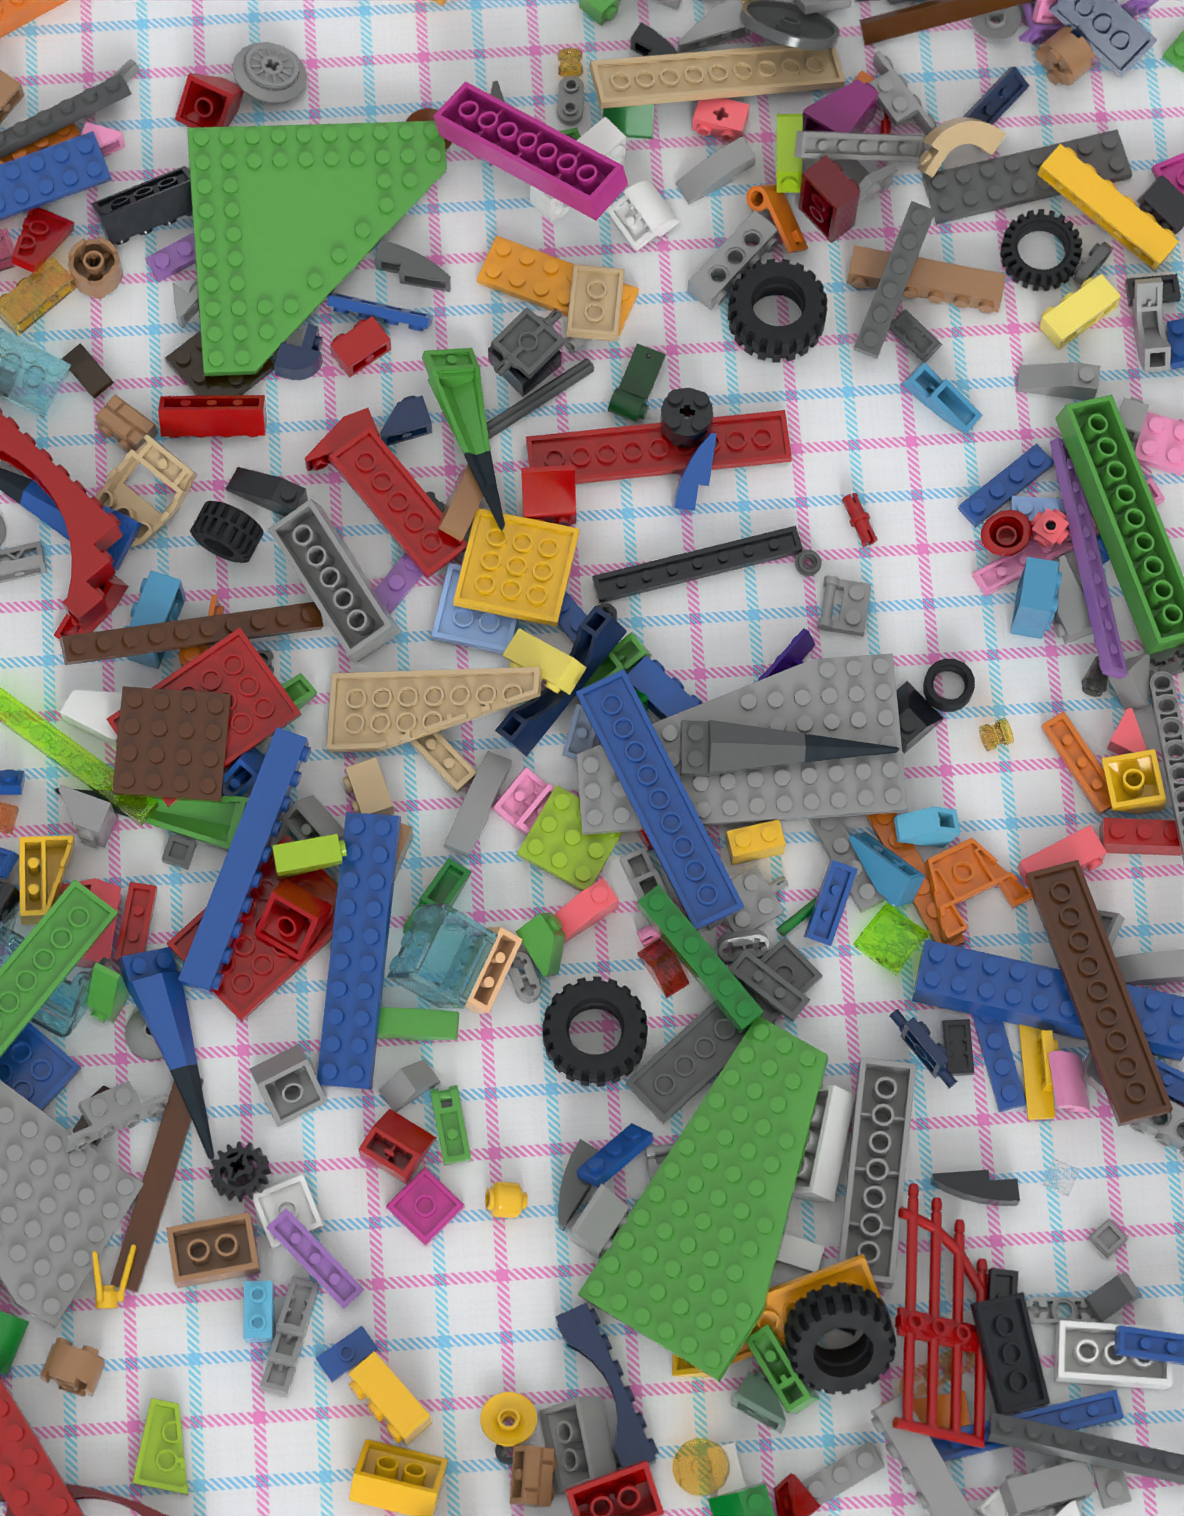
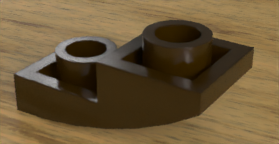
M81 343L60 359L94 399L114 383Z

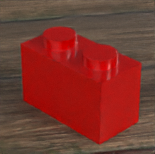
M373 316L367 320H360L354 325L352 330L346 334H339L330 344L331 355L349 378L392 350L391 339Z

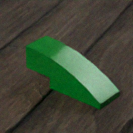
M448 858L420 897L419 904L404 924L403 933L427 946L454 905L472 871Z

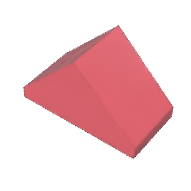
M1132 708L1126 709L1107 746L1108 750L1117 755L1147 750Z

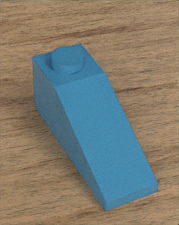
M867 832L850 835V843L877 892L885 897L886 902L893 906L913 903L925 875Z

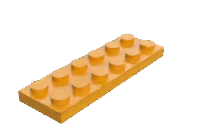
M496 235L477 277V283L550 311L556 308L562 315L568 317L573 264ZM623 283L618 336L621 335L639 294V288Z
M864 1254L769 1288L765 1311L749 1336L769 1324L781 1342L785 1344L784 1324L787 1322L789 1311L792 1308L795 1309L794 1304L801 1297L803 1299L807 1297V1292L813 1289L816 1291L820 1290L822 1285L830 1284V1286H837V1283H847V1286L852 1287V1284L862 1286L864 1291L866 1289L871 1290L876 1294L877 1298L882 1299ZM746 1341L732 1363L754 1356Z

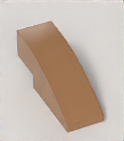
M468 463L459 474L454 490L448 497L438 527L459 541H462L483 498V494Z

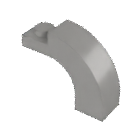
M1161 277L1135 280V299H1132L1133 327L1137 353L1144 373L1170 370L1171 346L1166 338L1163 325V281Z

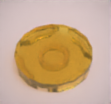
M695 1438L685 1442L673 1459V1474L676 1482L692 1495L708 1496L716 1493L725 1485L729 1476L730 1462L727 1453L718 1443L710 1439Z

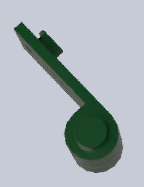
M637 343L619 388L615 389L611 397L608 412L636 423L639 419L644 420L649 409V405L646 403L666 354Z

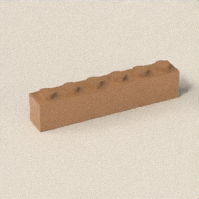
M854 245L847 284H851L859 289H877L891 252ZM918 257L903 296L907 298H924L933 303H951L959 308H977L985 313L999 312L1006 274Z

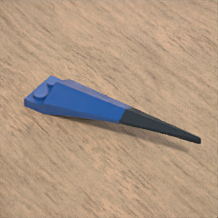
M0 468V490L70 541L64 518L46 492L32 479ZM103 505L104 508L102 510L107 514L113 513L121 523L119 529L122 537L106 550L114 560L112 562L113 568L119 570L142 523L122 512Z
M166 947L122 956L118 959L126 988L146 1022L172 1074L206 1155L212 1160L214 1159V1151L183 985L178 981L181 972L177 970L172 949Z

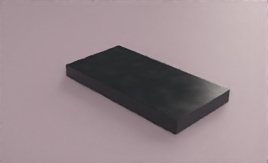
M1020 1292L970 1304L996 1413L1005 1415L1050 1404L1024 1293Z

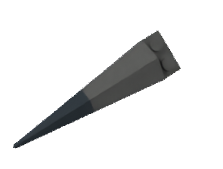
M682 720L680 775L713 776L805 762L896 753L900 749L893 746L714 720Z

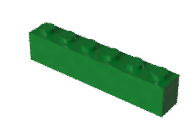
M659 884L637 901V909L740 1034L750 1027L755 1020L762 1017L764 1011Z

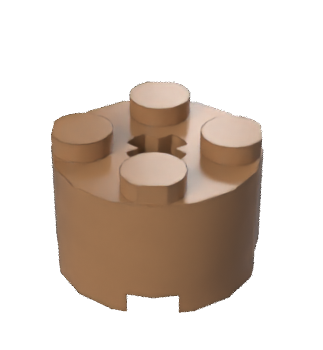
M1064 26L1043 42L1035 52L1036 60L1043 64L1048 72V79L1054 85L1058 83L1067 86L1072 85L1094 66L1091 60L1095 56L1090 45L1084 37L1081 36L1078 39L1073 35L1071 27Z
M102 237L90 240L82 239L69 252V270L73 283L80 292L99 299L104 298L118 287L123 277V270L117 249L110 241Z
M57 1338L56 1342L51 1346L40 1378L46 1383H49L50 1379L56 1381L59 1385L58 1389L85 1397L87 1392L92 1397L104 1369L105 1359L98 1356L99 1351L93 1347L83 1345L82 1349L72 1346L73 1343L69 1340Z

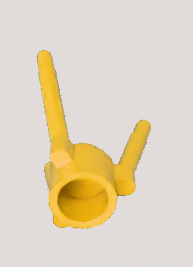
M135 1244L131 1245L118 1291H115V1286H102L97 1251L92 1252L96 1286L95 1309L118 1308V1301H124V1291L136 1251Z

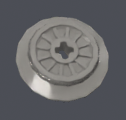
M270 42L253 43L242 48L234 58L232 71L235 82L243 92L258 101L269 104L286 103L297 98L305 89L307 74L304 64L295 53L284 46Z

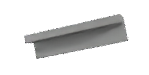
M40 541L0 550V558L8 557L11 559V561L0 563V583L47 573ZM37 550V555L22 558L26 552Z

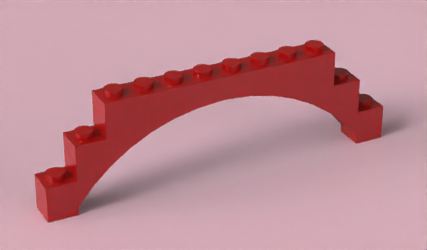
M0 408V460L12 465L35 481L52 499L64 518L70 539L72 563L68 596L62 601V604L67 614L85 631L109 611L105 603L107 597L99 587L116 573L112 565L114 560L106 550L122 537L119 529L121 523L113 513L107 514L102 510L104 507L100 501L94 496L90 498L86 494V489L78 480L73 482L69 478V473L61 464L56 466L52 462L53 458L44 448L39 450L35 446L36 442L27 432L22 434L18 430L20 429L18 424L10 416L8 418L2 415L3 411Z

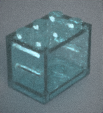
M446 903L421 905L413 915L412 920L414 922L410 930L405 933L401 940L402 947L398 955L392 959L389 965L390 972L387 978L438 1008H464L498 934Z

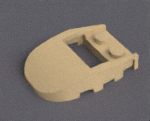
M149 435L144 437L146 442L136 451L131 449L124 456L125 459L116 468H112L107 475L108 480L103 489H99L95 496L102 505L122 512L142 523L131 547L147 543L169 522L181 508L197 476L195 471L190 469ZM139 463L177 492L172 502L162 514L125 484Z

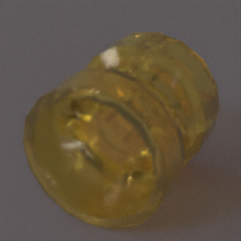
M1006 718L997 720L993 725L984 724L979 726L980 738L986 751L994 750L1001 744L1006 746L1014 742L1013 733Z

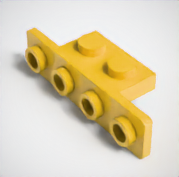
M1019 1024L1027 1119H1053L1055 1117L1054 1087L1048 1053L1058 1051V1041L1053 1039L1052 1030L1045 1031Z

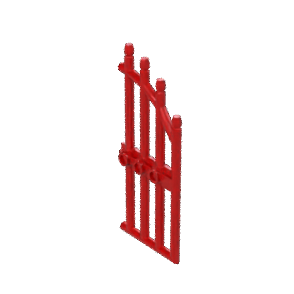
M911 1183L908 1187L909 1198L907 1208L901 1207L898 1211V1217L907 1220L905 1308L898 1307L897 1316H895L896 1335L904 1337L902 1418L895 1417L892 1421V1426L895 1429L984 1448L986 1369L975 1325L963 1322L964 1273L976 1293V1303L987 1300V1261L983 1258L978 1259L975 1270L964 1251L965 1235L963 1234L965 1232L964 1220H955L954 1239L942 1228L941 1198L934 1197L932 1199L931 1220L918 1214L919 1199L917 1197L919 1196L918 1184ZM918 1226L930 1232L928 1313L916 1311ZM941 1243L953 1254L952 1319L940 1317ZM915 1340L928 1343L926 1423L913 1421ZM939 1345L951 1348L950 1429L937 1426ZM963 1351L975 1354L973 1434L961 1432Z

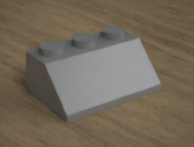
M602 1396L577 1397L539 1410L546 1447L555 1448L554 1456L557 1460V1466L553 1472L555 1495L565 1494V1489L617 1471Z

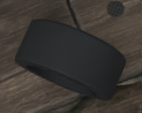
M945 658L935 662L928 669L923 682V693L926 700L934 708L943 712H954L962 709L969 703L975 689V677L971 669L964 662L957 659ZM951 671L963 679L965 689L958 698L945 699L935 692L933 681L939 673Z

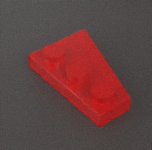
M40 207L29 210L12 254V264L35 273L74 231V222Z

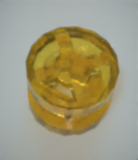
M565 48L558 52V61L560 62L558 74L560 76L578 77L582 75L583 65L580 63L583 58L582 51L577 48Z

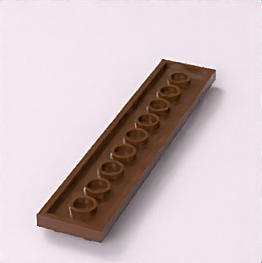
M1075 860L1027 873L1025 877L1118 1127L1171 1113L1173 1107L1079 861Z

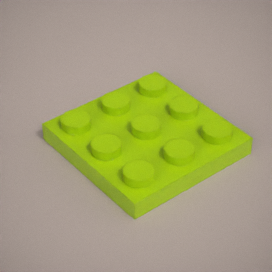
M556 785L518 850L517 856L582 892L594 884L623 832L582 835L580 798Z

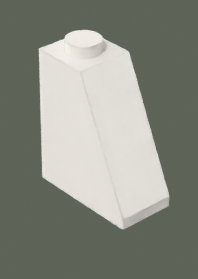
M73 690L70 696L63 698L59 707L63 721L117 748L118 736L106 719L120 710L122 692Z

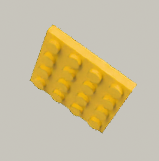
M478 508L474 516L453 599V606L557 627L580 529L503 513L505 526L501 531L492 512Z

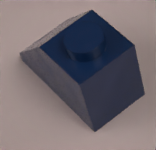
M423 395L418 397L408 396L401 402H397L380 432V438L387 446L432 433V423Z

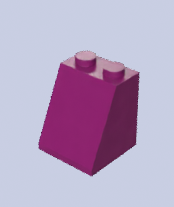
M858 79L806 107L803 111V131L863 133L875 117L879 92L871 84L863 83Z

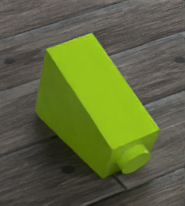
M777 114V193H800L803 158L794 157L797 130L803 131V114Z
M338 834L272 846L278 879L340 865L343 861L342 857L347 856L344 840L339 841Z

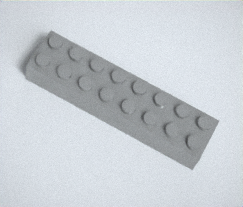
M861 1057L858 1066L837 1263L864 1254L876 1286L878 1288L891 1289L895 1279L901 1220L898 1217V1211L902 1207L916 1064Z

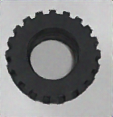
M774 258L767 259V264L762 265L760 261L753 264L752 270L746 268L741 273V278L735 280L730 292L728 305L730 332L735 335V341L739 346L745 345L744 351L749 355L756 353L758 354L757 359L763 361L766 358H772V362H780L781 358H786L787 361L795 360L796 354L803 356L808 353L809 347L814 348L818 343L819 336H822L827 314V295L823 292L824 286L820 280L815 281L816 275L811 270L804 271V265L798 262L796 265L789 264L790 260L782 259V262H775ZM781 295L793 300L799 306L802 314L798 320L789 325L773 326L760 320L753 311V306L764 297Z
M593 976L592 981H586L585 977L577 979V984L572 985L568 983L563 987V991L560 994L556 993L552 998L551 1005L546 1008L543 1021V1044L546 1048V1055L549 1061L552 1060L554 1063V1068L559 1073H565L566 1079L572 1082L576 1079L581 1081V1085L588 1087L589 1083H597V1087L605 1086V1082L612 1081L614 1084L621 1080V1076L624 1074L628 1076L633 1071L634 1066L641 1061L643 1051L646 1048L648 1025L645 1010H642L638 997H633L631 990L625 985L622 988L618 986L616 980L609 978V981L605 982L601 981V977ZM590 1009H600L612 1014L619 1021L621 1027V1037L616 1047L603 1054H588L577 1049L571 1042L569 1027L573 1018L579 1013Z
M837 1283V1286H830V1284L822 1285L820 1290L816 1291L813 1289L807 1292L805 1299L801 1297L794 1304L795 1309L792 1308L787 1315V1322L784 1324V1339L791 1367L804 1384L809 1383L810 1388L817 1391L824 1389L825 1393L835 1394V1392L850 1394V1391L854 1389L858 1391L866 1389L868 1383L873 1385L880 1379V1374L884 1375L890 1368L889 1362L891 1363L894 1360L896 1354V1337L889 1311L886 1309L882 1299L877 1298L874 1292L869 1289L864 1291L862 1286L852 1284L851 1287L847 1286V1283ZM848 1327L863 1332L862 1336L855 1343L845 1348L826 1349L817 1345L822 1336L834 1329Z

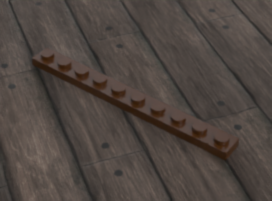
M308 602L62 636L59 640L65 665L214 645L239 627L248 639L320 630L324 625L321 612L316 604Z

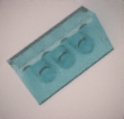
M0 327V396L44 419L67 379L71 365Z

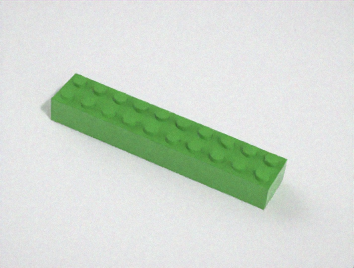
M1112 395L1065 405L1055 419L1146 654L1151 655L1174 647L1184 646V576Z

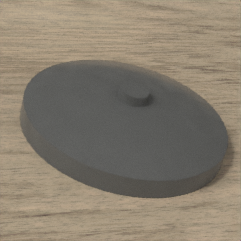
M748 0L743 3L739 16L741 22L754 33L772 42L797 49H831L836 46L840 34L838 27L819 13L805 15L796 4L779 0Z

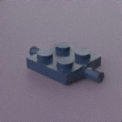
M899 1009L891 1013L889 1017L899 1027L900 1037L935 1079L939 1076L948 1089L953 1087L958 1081L947 1070L948 1052L941 1043H935L929 1036L931 1034L929 1028L922 1021L918 1022L914 1017L907 1021Z

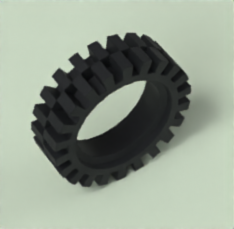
M1039 209L1038 213L1034 215V211L1030 210L1027 212L1026 217L1022 213L1017 217V221L1013 220L1010 223L1003 237L1000 257H1003L1002 266L1007 267L1006 274L1008 276L1013 274V281L1016 284L1021 280L1023 281V288L1027 289L1030 284L1034 285L1033 291H1038L1040 286H1043L1044 291H1049L1052 285L1054 289L1060 287L1061 282L1066 284L1070 276L1073 277V272L1079 264L1082 254V239L1078 238V229H1072L1074 224L1071 220L1067 223L1064 222L1066 216L1060 214L1056 218L1054 217L1055 211L1052 210L1049 211V215H1044V209ZM1045 231L1053 234L1060 240L1064 247L1065 256L1053 268L1045 270L1030 267L1021 259L1018 252L1019 241L1031 232Z

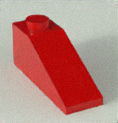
M113 575L99 587L107 597L105 603L109 611L85 631L66 614L54 636L60 639L62 636L93 632L116 608L129 586L116 575Z

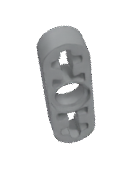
M1032 1297L1026 1301L1027 1309H1030L1034 1303L1037 1304L1038 1309H1047V1303L1052 1304L1050 1307L1052 1319L1047 1318L1048 1312L1039 1313L1037 1318L1033 1317V1313L1028 1312L1031 1324L1057 1325L1060 1320L1098 1323L1099 1321L1095 1315L1093 1319L1090 1318L1088 1313H1080L1078 1315L1079 1319H1075L1077 1313L1075 1303L1080 1304L1078 1310L1088 1308L1084 1297ZM1064 1303L1070 1307V1317L1062 1319L1057 1316L1055 1309L1058 1304Z

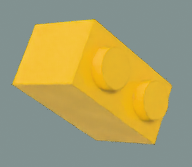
M779 819L726 831L725 842L731 865L784 854L786 843Z

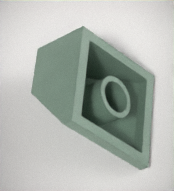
M748 1372L736 1392L731 1406L781 1434L786 1424V1418L775 1390L769 1384V1380L765 1375L759 1372H755L753 1375Z

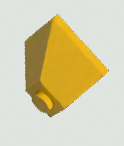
M1155 749L1101 759L1112 810L1143 814L1165 809L1166 796Z

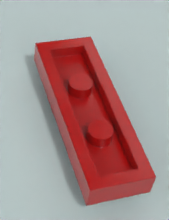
M134 882L129 883L114 959L115 963H119L118 959L122 956L146 951L158 890L157 886Z

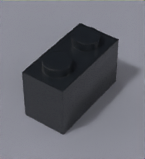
M1161 175L1136 201L1140 204L1139 209L1150 213L1163 229L1167 228L1174 234H1177L1184 227V195Z

